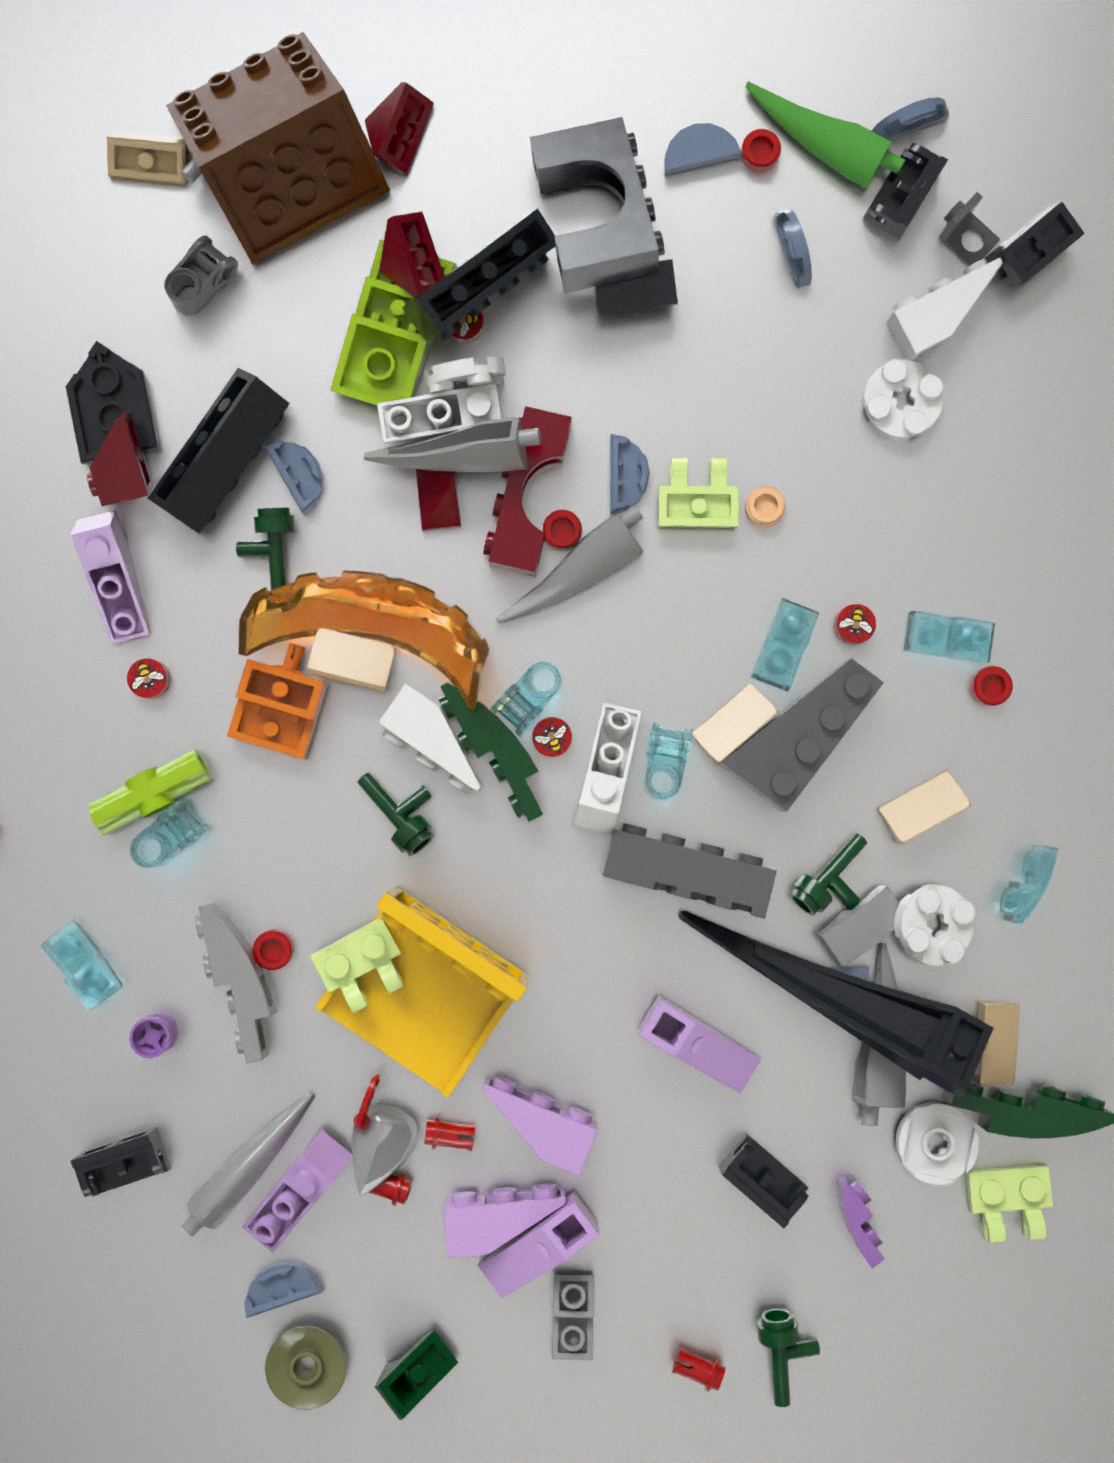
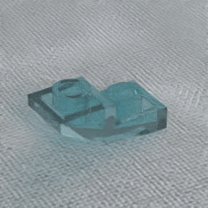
M782 598L751 678L788 692L820 612Z
M910 611L903 651L988 663L991 657L995 623L960 616L947 617L921 611Z
M1031 845V851L1026 852L1022 864V873L1026 875L1025 883L1009 881L1008 889L1004 888L1002 892L1000 911L1004 912L1003 920L1022 924L1031 914L1049 883L1059 848Z
M75 918L46 939L40 946L66 976L64 982L89 1011L93 1010L123 986L105 956Z

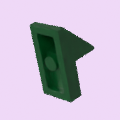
M435 1330L427 1332L401 1359L388 1362L385 1365L375 1388L397 1418L403 1420L458 1364V1361Z

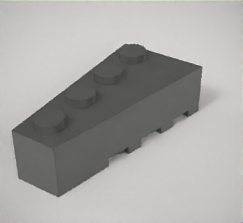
M851 658L824 677L718 765L779 811L787 812L884 682Z
M626 823L623 824L622 831L618 829L613 830L602 876L653 890H663L666 893L687 899L702 900L705 903L728 910H742L751 913V916L765 919L777 871L763 867V858L740 853L739 860L723 856L724 848L701 843L700 850L684 847L685 838L662 833L661 840L645 837L646 828Z

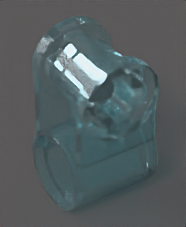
M535 663L516 683L512 684L502 694L490 710L494 713L500 712L516 727L515 733L521 736L540 716L545 706L561 689L563 681L561 673L551 663ZM542 669L552 671L555 676L553 688L545 692L538 691L533 684L534 675ZM511 703L524 713L523 717L510 706Z
M656 722L652 723L646 754L648 758L643 780L645 792L650 798L657 801H665L672 798L679 791L690 750L692 729L686 728L684 731L662 728ZM661 741L670 742V743H676V744H678V745L663 743V742H661ZM663 771L671 776L673 786L669 792L660 793L653 788L651 779L654 773Z
M182 798L172 804L156 821L132 840L130 856L137 865L144 868L162 867L180 852L196 843L210 830L207 824H201L187 807L189 802L186 798ZM153 838L159 842L161 852L156 860L149 861L143 853L145 843Z

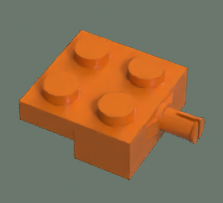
M289 643L283 665H267L247 659L236 693L238 701L227 737L306 760L328 683L307 677L298 670L305 647Z

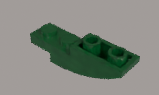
M449 683L440 686L444 696L438 698L448 719L456 716L463 730L456 735L466 754L474 752L476 757L480 759L493 752L495 759L489 761L500 783L505 780L508 781L514 794L507 798L517 817L520 818L525 815L528 822L543 815L525 780L539 771L514 733L499 717L468 693Z
M972 1082L961 1099L944 1090L942 1098L951 1106L980 1113L977 1125L986 1132L1009 1137L1030 1139L1060 1138L1096 1131L1114 1124V1113L1104 1108L1105 1101L1086 1095H1081L1080 1101L1065 1098L1066 1091L1047 1085H1042L1041 1091L1027 1088L1024 1103H1022V1096L999 1090L998 1097L983 1093L984 1087Z

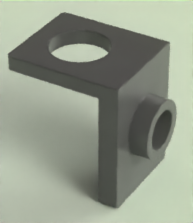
M978 192L966 204L961 200L957 202L947 213L944 220L948 224L939 236V239L969 266L982 260L1000 241V238L972 213L983 198ZM976 231L982 236L983 247L979 251L971 252L963 247L961 239L965 232Z

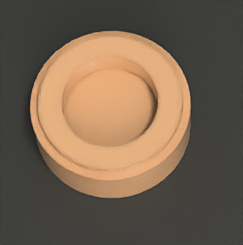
M769 486L753 490L745 504V513L748 520L760 528H769L776 525L782 519L786 509L783 495L777 489Z

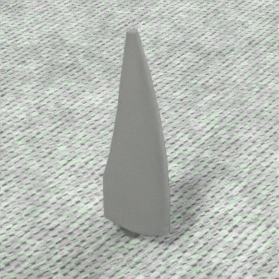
M520 417L481 421L460 430L429 439L366 452L363 458L366 461L429 471L501 472L526 470L528 466L526 446L541 445L542 438L539 428L522 430Z
M633 506L621 516L613 514L586 534L540 584L495 618L498 623L560 602L589 588L621 569L636 556L641 555L644 551L629 531L631 527L643 519L639 510Z
M879 943L874 983L897 990L886 943ZM862 1042L855 1061L852 1101L863 1105L862 1125L878 1126L879 1107H905L906 1071Z
M311 1091L284 1110L236 1151L188 1201L187 1206L191 1216L182 1227L189 1235L195 1236L203 1226L208 1229H216L247 1195L280 1152L314 1100L315 1095Z

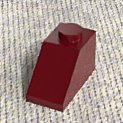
M131 411L123 412L116 419L89 468L91 473H87L90 492L94 497H99L101 507L149 496L154 488Z

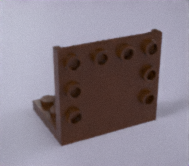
M304 31L298 35L291 34L285 36L278 42L277 46L264 53H254L248 56L243 61V64L228 72L222 71L214 74L208 80V83L195 90H185L179 93L172 102L166 105L252 265L390 191L344 88Z

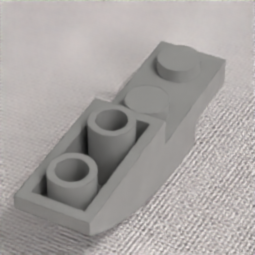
M215 903L198 907L200 915L195 916V925L199 938H205L208 953L203 956L205 974L208 979L213 978L214 987L226 984L231 985V990L227 991V1003L230 1013L237 1015L239 1030L235 1031L237 1051L239 1054L245 1055L246 1064L261 1061L269 1055L262 1018L270 1017L277 1012L263 968L256 963L253 949L230 917Z

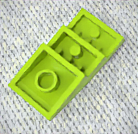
M381 239L379 240L370 275L365 278L356 313L351 315L330 389L332 392L373 405L414 396L434 339L433 337L425 341L402 308L415 297L379 272L384 240ZM439 258L444 276L457 266L454 262Z

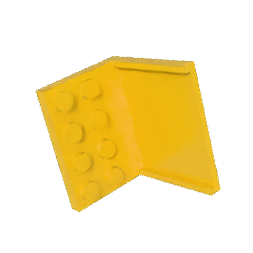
M397 886L385 892L376 905L380 911L374 920L381 918L387 924L401 950V954L394 957L392 961L404 981V986L389 994L377 969L374 968L356 978L368 1000V1006L353 1013L339 987L330 993L326 990L315 1008L344 1025L442 1092L441 1094L448 1098L513 1000L518 1002L526 991L529 975Z

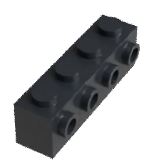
M537 208L519 219L402 308L425 341L437 335L441 340H444L462 327L458 320L467 313L473 318L490 306L491 303L488 297L496 291L503 295L520 283L517 275L526 268L532 273L549 260L546 253L555 247L554 236L556 235Z
M237 368L147 499L200 534L203 528L214 519L216 509L225 496L234 490L239 476L248 463L257 457L261 450V444L270 431L279 425L284 411L290 403L257 376Z

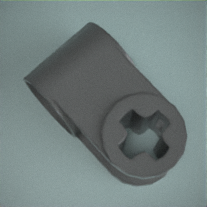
M206 235L201 236L192 244L183 259L168 273L164 282L165 292L173 306L184 315H193L200 312L215 293L232 278L238 267V261L232 256L226 257L212 245V240ZM187 285L195 287L190 296L185 298L177 297V293L182 287Z

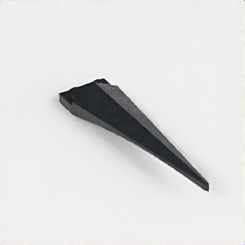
M680 911L678 916L680 920L918 1080L925 1078L960 1099L967 1092L994 1029L992 1026L958 1007L845 974L746 937L688 911Z

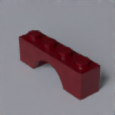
M525 406L523 417H520L522 430L539 428L542 443L541 445L526 446L528 465L526 470L502 471L501 478L508 479L504 494L497 493L492 516L498 517L495 533L489 531L487 533L483 555L489 556L488 562L490 567L536 577L545 535L527 518L522 506L523 493L529 480L537 472L548 466L563 463L572 426V417Z

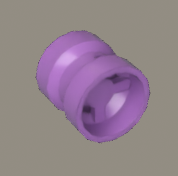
M155 1013L141 1019L133 1026L130 1031L129 1041L131 1048L137 1055L151 1059L160 1056L172 1048L178 1039L179 1031L172 1017L163 1013Z

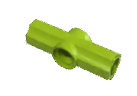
M194 749L160 768L153 767L131 777L125 782V786L87 805L89 815L101 834L108 835L140 817L147 818L173 805L175 799L207 784V782L212 780L210 770L199 752Z

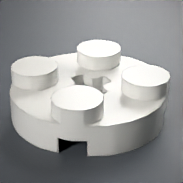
M486 356L487 365H480V362L475 361L474 358L434 365L432 370L426 369L424 371L427 388H430V393L434 394L467 388V386L496 383L497 387L504 385L503 376L506 375L503 357Z
M910 359L889 360L872 374L863 390L862 406L863 409L865 408V413L869 418V424L878 434L892 440H907L924 433L936 422L943 406V383L937 375H934L932 370L920 362ZM903 390L909 393L912 406L906 405L903 409H899L896 407L897 400L892 398L894 392L900 394Z
M926 884L920 886V889H917L913 894H907L901 900L895 913L894 931L896 937L900 938L905 948L903 951L911 959L932 966L956 963L963 958L971 942L974 931L973 919L975 909L971 902L965 900L953 888L943 885ZM938 915L941 927L932 936V929L927 927V922L929 919H935Z
M930 1101L913 1105L908 1109L897 1128L895 1144L900 1162L922 1182L931 1185L950 1184L955 1182L953 1179L960 1177L964 1172L967 1174L977 1160L979 1137L976 1129L960 1109L948 1103ZM941 1132V1138L947 1141L946 1148L939 1147L937 1153H931L932 1149L927 1144V1140L929 1137H934L935 1133Z

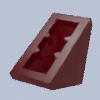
M401 82L364 120L374 156L401 175H406L434 105L433 101L407 82Z
M423 211L392 216L387 219L379 268L380 273L413 297H417L444 276Z
M416 469L422 531L460 528L461 517L456 472Z

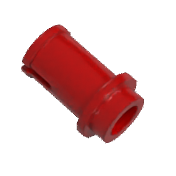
M436 1117L435 1121L427 1120L424 1144L432 1145V1150H436V1146L472 1151L474 1140L461 1139L457 1135L475 1136V1125L441 1122L440 1117Z
M402 1173L400 1177L392 1174L368 1193L392 1200L391 1204L393 1206H396L397 1203L405 1205L413 1181L406 1179V1174Z
M680 1347L676 1355L677 1359L691 1366L688 1367L674 1361L671 1373L681 1375L704 1385L705 1391L709 1392L710 1389L718 1391L726 1367L719 1364L720 1360L715 1358L712 1362Z

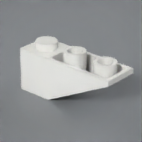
M1001 258L988 264L985 259L977 261L963 271L965 274L963 277L953 282L950 277L944 278L928 289L929 294L919 299H916L915 295H911L893 306L895 311L886 323L905 359L915 361L942 347L948 341L1002 265Z
M496 383L377 403L384 444L417 442L454 432L481 421L503 419Z
M405 683L378 722L386 728L382 735L400 748L405 743L419 751L415 758L433 771L439 765L450 772L451 776L448 778V781L466 794L471 788L479 792L482 785L442 708Z
M603 702L573 826L612 835L621 806L642 711Z

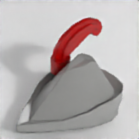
M378 1074L372 1077L359 1113L355 1115L353 1120L352 1157L360 1197L379 1186L406 1162L415 1148L418 1133L416 1122L408 1113L395 1106L371 1103L380 1083V1075Z

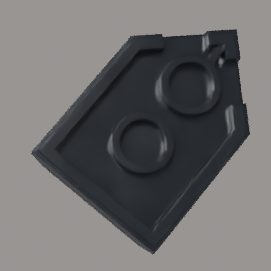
M96 341L88 352L89 356L78 373L74 374L66 385L81 464H92L116 419L123 412L131 411L143 453L156 451L159 449V443L144 371Z

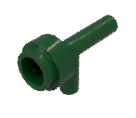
M289 507L257 509L258 517H254L255 533H267V540L238 541L236 553L238 557L268 556L271 600L287 599L283 532L295 531L294 515H290Z
M369 772L357 781L360 787L397 828L391 841L400 852H407L409 856H412L422 850L434 837L430 831L432 827L421 814L411 819L408 818L410 814L432 798L430 792L423 785L397 805Z
M855 833L815 878L805 873L802 874L793 883V891L790 893V897L795 904L809 915L814 916L817 912L821 913L833 901L831 894L826 890L829 888L848 909L856 906L860 898L839 875L868 844L865 838Z
M774 1308L766 1310L761 1314V1319L757 1323L758 1340L763 1346L771 1348L774 1404L777 1407H787L790 1405L788 1361L819 1355L820 1346L816 1338L798 1341V1322L793 1318L792 1312L786 1309Z

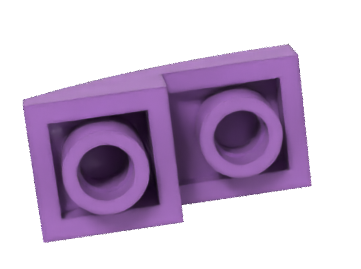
M840 1175L836 1178V1188L843 1219L856 1246L870 1267L874 1268L885 1258L877 1249L883 1242L870 1224L867 1222L861 1227L863 1223L873 1217L866 1207V1204L871 1199L857 1180L849 1184L845 1177Z

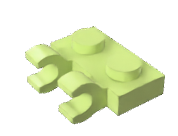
M671 458L670 486L658 487V527L737 528L739 526V486H727V458H711V461H709L710 486H687L688 458Z
M381 918L310 955V959L328 992L330 993L340 987L353 1013L368 1006V1000L356 980L357 977L374 968L377 969L389 994L404 986V981L392 961L394 957L401 954V950L387 924Z
M1035 1164L971 1169L966 1174L969 1211L973 1214L981 1213L983 1237L988 1239L989 1243L1006 1242V1231L1001 1211L1021 1210L1024 1236H1029L1030 1240L1047 1238L1046 1225L1041 1208L1053 1207L1048 1165Z

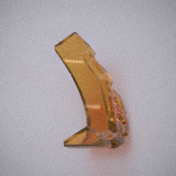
M343 570L341 576L322 578L317 575V572L298 575L294 583L271 591L264 587L252 594L239 619V655L249 656L258 650L279 642L316 636L319 628L376 640L411 652L436 667L452 682L461 694L467 709L476 710L489 656V647L486 639L481 640L474 628L467 622L468 615L456 604L449 607L435 598V591L402 578H390L381 573Z

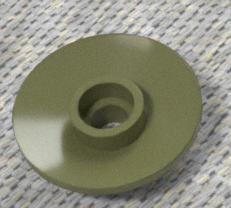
M300 1326L283 1333L271 1346L265 1362L266 1380L272 1393L284 1404L302 1410L315 1409L330 1402L340 1391L347 1370L344 1351L336 1338L327 1331L313 1326ZM304 1357L312 1358L315 1362V1367L311 1369L305 1368L301 1363V1359Z

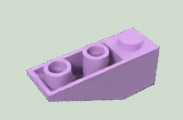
M116 510L77 520L71 537L111 644L149 635L150 628L129 545Z
M658 995L638 1028L640 1036L739 1093L742 1092L761 1061L760 1057Z
M496 1076L495 1080H491L486 1077L482 1090L541 1161L580 1176L598 1131L597 1123L591 1121L593 1115L573 1106L570 1107L569 1111L554 1105L555 1099L537 1091H533L532 1096L518 1091V1084L507 1078Z
M321 1129L242 1228L271 1252H274L335 1180L352 1154Z
M541 1184L532 1187V1192L516 1193V1188L507 1187L495 1189L492 1191V1195L476 1197V1192L474 1191L452 1194V1199H446L443 1208L447 1257L455 1258L490 1254L565 1205V1188L557 1189L555 1184Z
M573 1191L566 1197L565 1205L502 1245L481 1261L478 1267L501 1298L565 1262L599 1236L598 1222Z

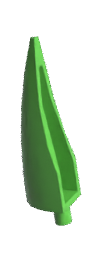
M749 81L745 86L764 110L790 136L832 169L865 189L869 187L881 166L898 175L905 163V159L890 152L891 141L858 123L833 118L799 106Z

